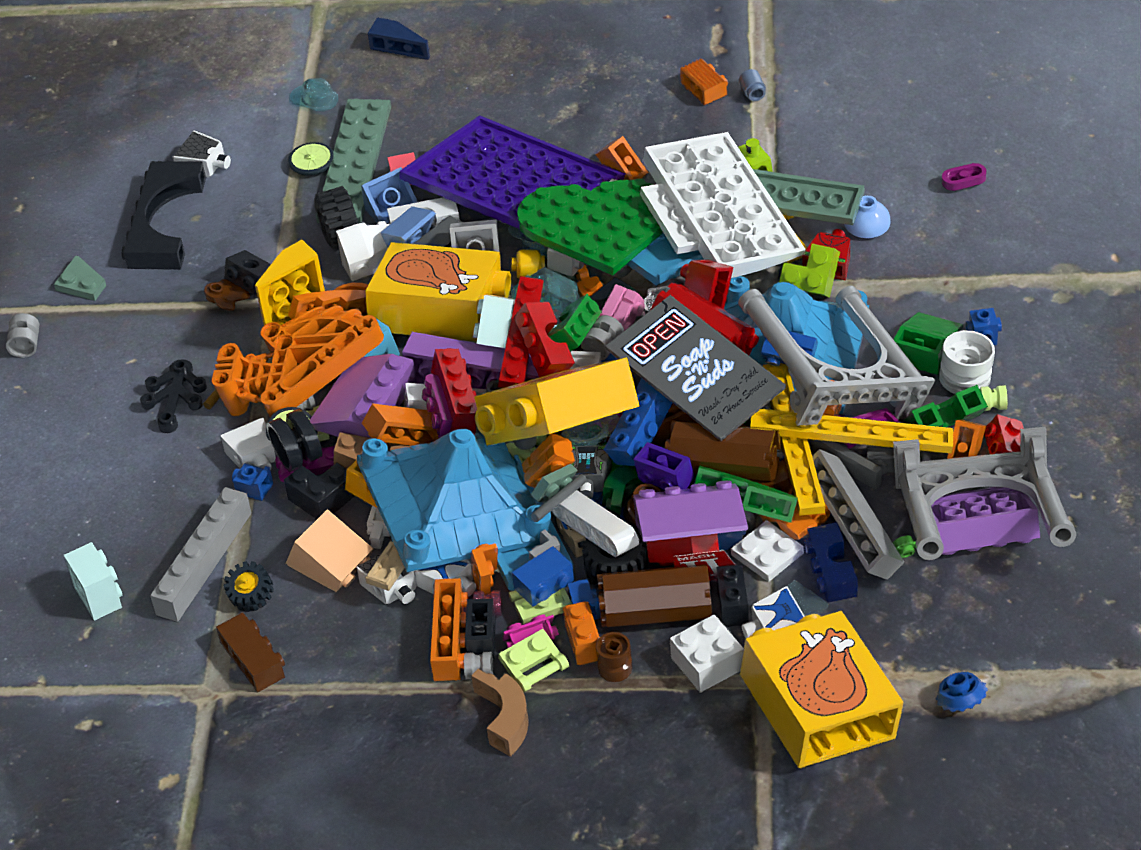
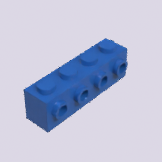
M642 378L636 388L639 407L623 412L604 448V451L618 465L635 466L634 458L647 442L652 443L672 405L669 399Z

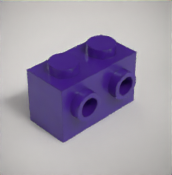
M649 442L645 444L634 458L639 480L645 484L660 487L664 491L665 488L673 486L680 487V490L686 489L694 480L689 457Z

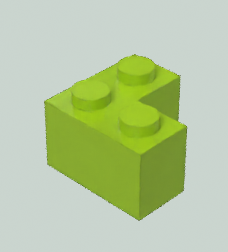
M812 244L807 267L784 262L779 283L787 282L808 294L830 298L840 251L835 248Z

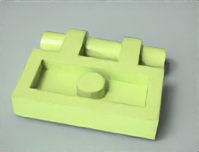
M564 588L534 607L516 590L509 592L510 600L514 602L515 609L523 625L530 623L532 618L545 614L546 617L563 613V607L572 604Z

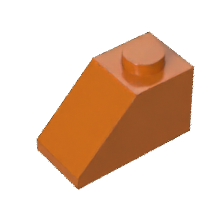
M623 136L610 142L595 154L603 165L625 173V180L641 179L649 173Z
M956 420L953 431L952 454L948 453L947 459L978 456L986 425Z

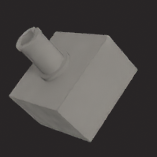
M496 219L450 224L452 248L500 252Z

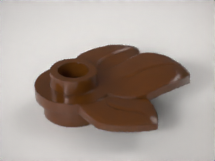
M222 279L218 283H209L204 288V294L209 302L216 303L218 307L234 311L235 302L247 300L251 297L248 291L226 279Z

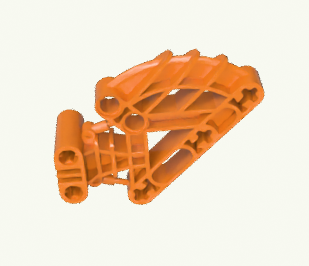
M322 306L316 307L282 325L277 322H270L262 327L261 336L271 353H263L256 356L248 354L244 358L235 343H228L222 346L218 352L216 360L218 364H215L216 370L213 372L212 383L230 415L240 416L247 411L249 402L263 403L268 415L271 417L282 408L298 407L383 341L384 334L374 316H362L358 309L344 311L341 306H333L326 310ZM273 357L272 363H267L268 359Z

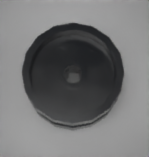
M300 408L286 414V422L281 418H277L266 423L271 444L279 460L289 472L303 465V458L308 462H312L322 457L321 444L314 427Z

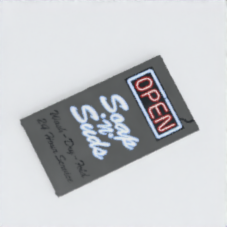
M671 295L605 346L606 350L616 358L627 357L632 371L720 441L725 439L786 389V384Z

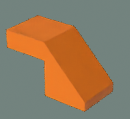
M797 505L791 523L760 515L763 522L766 520L777 522L780 529L794 540H800L818 526L816 521L809 515L799 516Z

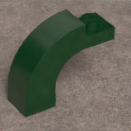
M623 465L617 468L608 476L604 484L602 506H606V510L618 518L621 516L623 504L631 498L639 485L645 484L639 480L635 466Z

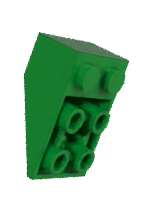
M917 312L901 325L893 340L916 369L938 375L941 368L944 341L954 332L961 331L964 324Z

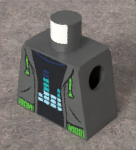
M606 445L572 446L575 459L572 465L578 470L572 479L574 480L580 474L587 478V482L577 491L589 499L593 498V492H603L605 481L611 472L612 459L604 451Z

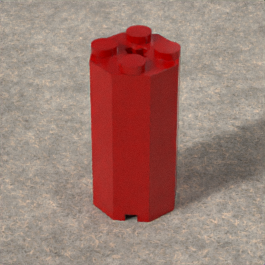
M671 283L667 286L671 288L667 292L662 290L657 295L650 310L671 295L748 356L759 341V336L755 334V328L683 285Z

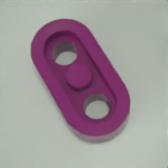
M979 163L947 169L942 174V186L950 191L976 186L984 183L986 180V168Z

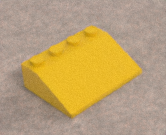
M303 240L282 250L255 284L264 325L270 322H277L282 325L292 320L288 314L293 296L325 291L318 254Z

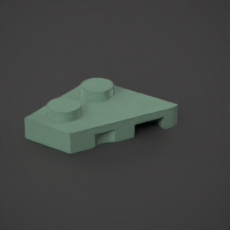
M75 256L54 283V287L58 292L96 301L106 287V282L79 256Z
M569 464L542 477L531 495L538 502H547L573 480L572 478L578 470L572 464Z

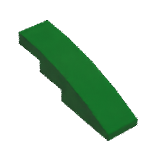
M699 466L695 484H706V487L716 486V482L731 481L732 484H736L739 488L745 511L792 522L798 497L741 477Z

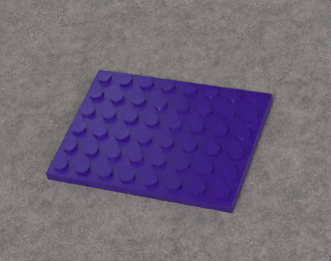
M479 115L399 171V179L520 230V224L517 220L518 207L522 200L535 192L536 189L540 187L577 184L581 188L591 191L602 182H609L611 179L625 180V173Z

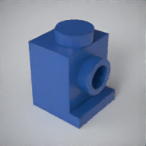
M244 463L241 469L236 468L232 474L235 490L247 493L248 497L262 501L273 485L270 467L267 466L263 469Z
M588 579L567 583L569 598L572 604L586 601L589 603L593 618H601L599 598H597L595 588L590 589Z

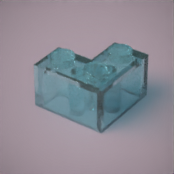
M543 267L529 276V278L544 280L540 302H549L553 312L561 315L568 305L579 299L577 283ZM518 284L511 288L512 299H516Z

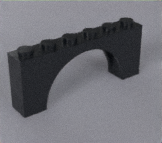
M151 161L148 170L144 174V185L140 187V198L135 204V215L131 217V229L126 234V245L122 247V259L126 261L128 269L181 270L185 257L182 238L161 234L150 226V222L154 214L169 201L184 195L203 192L206 181L203 162Z

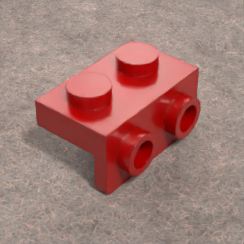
M997 414L986 425L984 432L989 454L1020 452V429H1024L1022 422Z

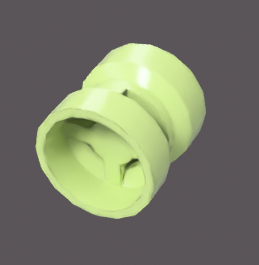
M1006 385L997 386L993 390L988 386L980 387V391L988 405L985 411H990L992 407L998 410H1007Z

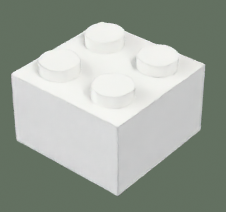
M715 615L670 638L671 658L700 693L741 670L744 648Z

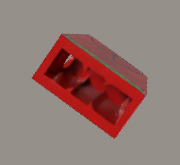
M834 229L831 234L818 233L807 247L805 254L802 255L803 266L807 267L812 244L835 248L840 251L834 279L846 281L850 261V239L845 237V233L841 229Z

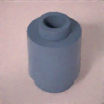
M749 69L739 76L740 86L748 99L759 101L765 96L766 86L757 70Z

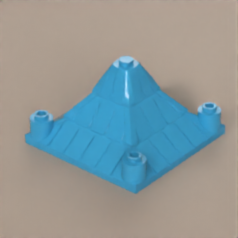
M743 276L731 278L724 310L755 328V334L759 336V341L749 356L763 366L767 364L765 363L766 359H763L761 356L765 336L750 315L745 314L738 304L740 297L750 290L749 281ZM778 282L769 287L765 294H762L765 302L787 331L817 338L818 345L814 358L836 367L855 369L863 334L837 303L813 300L805 291L787 282ZM858 290L861 294V299L867 305V295ZM825 376V377H826L827 379H829V380H834V381H836V380L833 379V378H830V377H828V376ZM842 404L840 414L844 413L846 404Z
M457 429L431 443L387 451L388 448L384 441L376 438L369 439L363 443L362 454L357 455V464L407 572L471 559V550L482 544L491 545L496 543L498 552H504L540 544V532L544 529L552 535L549 529L550 512L538 522H534L531 519V514L541 505H536L505 442L486 445L485 437L480 431L475 433L474 436L470 430Z

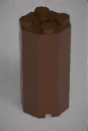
M672 420L670 428L671 438L666 440L665 449L689 457L693 474H697L699 466H703L744 479L775 480L780 457H777V450H780L781 447L779 429L739 426L725 439L720 441L697 422Z
M707 565L597 574L598 590H604L599 591L600 610H605L600 611L602 627L705 619L712 616Z

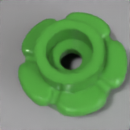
M902 536L893 542L902 558L910 557L915 553L916 541H913L911 536Z

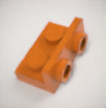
M496 543L491 545L482 544L471 550L472 577L480 599L490 597L491 587L494 586L492 575H494V571L497 569L498 547Z

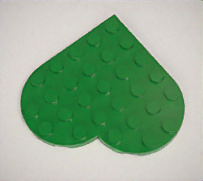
M643 179L605 181L591 191L581 188L577 184L540 187L522 200L517 212L520 230L528 238L611 275L616 274L663 234L662 229L640 195L641 187L654 184L645 182Z

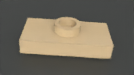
M392 541L389 542L365 577L367 584L387 591L391 589L405 568Z

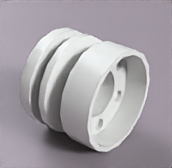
M959 331L948 336L943 343L939 380L943 387L955 394L975 385H978L979 389L980 387L989 386L995 355V346L992 341L985 335L975 331Z

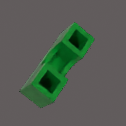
M586 294L564 309L559 317L562 322L552 328L547 335L555 342L567 343L571 352L580 346L602 311L599 309L598 304Z
M978 385L955 393L950 399L935 405L932 402L912 410L904 421L907 424L951 428L955 426L956 420L968 421L980 416L987 409L988 405Z

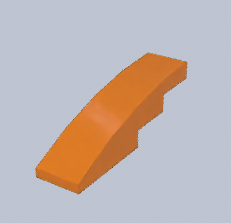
M330 290L296 295L292 298L288 316L294 319L320 306L324 307L325 310L333 306H341L344 311L358 309L362 316H366V290Z

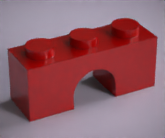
M525 303L514 318L539 378L569 370L575 362L567 343L555 342L547 335L557 324V319L550 303Z

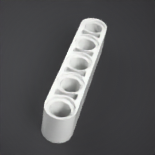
M577 490L552 510L559 520L614 557L639 545V539L633 527Z

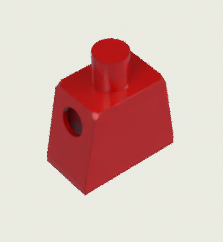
M691 260L689 264L683 265L680 275L685 278L684 286L724 310L734 267L711 260Z

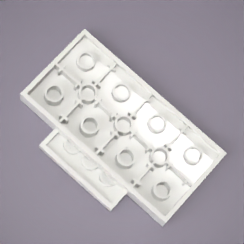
M728 132L645 147L643 163L657 184L641 187L640 195L676 254L699 250L704 260H711L734 267L731 278L760 271L805 254L806 249Z

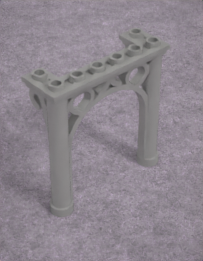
M854 286L843 288L836 296V303L847 313L877 354L878 362L871 367L863 369L836 367L822 362L805 352L765 302V298L759 290H748L740 297L738 302L740 308L745 314L750 315L789 368V374L797 390L792 391L790 394V406L795 413H798L795 422L798 426L818 424L827 405L889 402L895 407L894 416L897 419H905L912 410L922 406L935 382L933 377L928 378L918 372L863 302L861 294ZM825 376H828V377H830V378H833V379H835L836 381H831V380L827 379Z
M1046 427L1020 429V452L920 462L919 439L893 442L895 488L902 490L917 539L916 549L921 558L934 560L944 550L931 509L932 504L948 493L973 487H1004L1029 495L1037 504L1051 542L1058 547H1066L1074 542L1076 530L1073 523L1067 518L1047 469Z

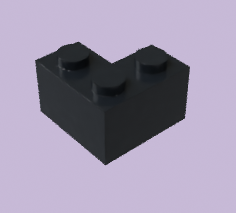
M335 463L319 477L301 465L284 479L288 500L315 519H318L327 509L334 514L355 497L354 494L345 490L346 468L338 463Z

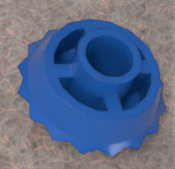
M957 672L951 674L940 683L936 697L938 706H942L943 710L949 709L951 712L957 710L963 712L966 709H973L975 705L981 704L983 698H986V692L988 691L985 686L986 683L982 682L973 673Z

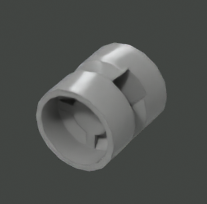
M25 313L12 316L9 321L6 349L11 355L20 358L34 355L37 349L40 325L38 319Z
M602 315L596 320L582 341L581 347L583 351L601 352V360H605L610 355L605 346L624 332V328L612 316Z

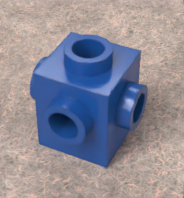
M994 308L969 311V321H965L966 331H975L985 335L992 341L993 345H997L998 332L1002 331L1000 317H996Z

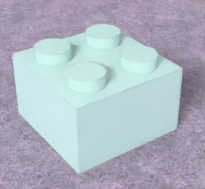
M484 295V299H479L477 314H481L480 323H475L473 338H477L476 344L506 348L515 299L493 295Z
M91 542L64 555L73 586L94 621L122 608L119 597L123 596L117 582H114L118 579L112 566H106L107 559L101 549L97 551Z

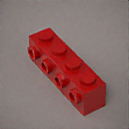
M435 349L431 374L439 377L452 417L450 432L457 429H467L475 436L477 428L475 413L477 406L474 396H476V391L471 388V376L466 372V361L461 357L459 349Z

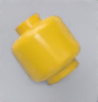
M519 250L516 253V257L511 258V271H516L518 279H520V276L526 277L527 275L539 279L541 274L545 273V256L541 255L539 250Z

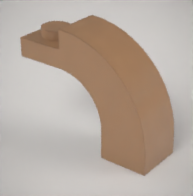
M477 669L471 675L474 692L501 708L500 714L487 727L489 745L511 757L524 741L528 730L529 722L525 695L519 684L506 673L498 680L493 674Z

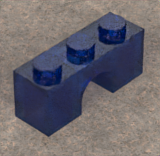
M838 523L807 528V539L804 540V548L807 555L811 554L810 564L813 574H818L817 586L819 593H824L827 603L858 597V579L852 562L834 561L844 558V540Z

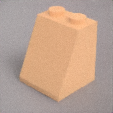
M327 509L294 542L286 564L337 592L342 586L347 588L356 577L354 574L357 572V566L371 559L369 557L373 548Z

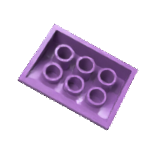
M395 354L362 357L341 373L311 417L310 422L314 430L337 437L341 432L371 438L368 435V431L361 424L372 403L400 406L404 400L405 383L416 382L413 359Z
M731 481L716 482V486L706 487V484H693L690 486V489L680 490V487L673 486L665 488L664 492H655L653 489L639 491V494L633 495L636 525L643 542L748 530L739 488L736 484H732Z
M992 487L947 494L937 499L931 506L944 546L943 555H951L958 550L965 549L977 551L984 546L991 545L1003 547L1010 542L1028 543L1032 539L1040 538L1038 509L1027 494L1018 490Z

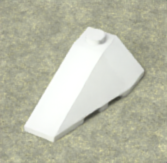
M385 221L366 226L365 223H358L336 231L342 265L351 281L364 278L376 272L388 249L380 232L390 224H386Z

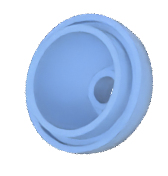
M863 196L854 224H844V226L854 236L874 238L884 234L889 229L890 214L887 208L882 203L876 201L874 197Z

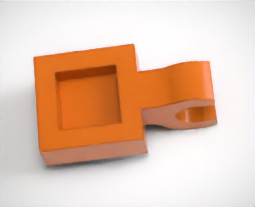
M585 264L582 269L577 271L576 278L578 282L576 283V290L580 297L586 294L592 296L602 288L603 285L598 276L590 278Z

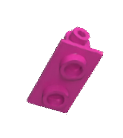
M545 614L532 618L530 623L524 625L516 623L507 627V631H504L502 638L503 641L509 639L506 642L507 649L541 629H544L549 638L554 640V636L559 635L556 625L551 626L554 616L546 617Z

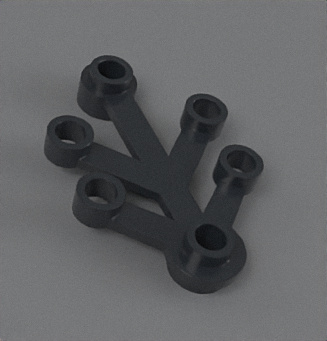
M177 360L170 365L169 371L160 377L151 376L145 380L146 389L149 392H156L160 389V386L173 380L172 384L154 395L147 393L140 398L142 408L149 410L168 397L165 411L159 415L157 420L159 430L163 433H172L178 428L177 418L174 414L179 396L188 404L191 410H198L203 406L201 396L192 394L182 385L183 381L186 380L192 385L193 391L196 393H202L207 389L205 378L196 377L192 373L193 366L188 360Z

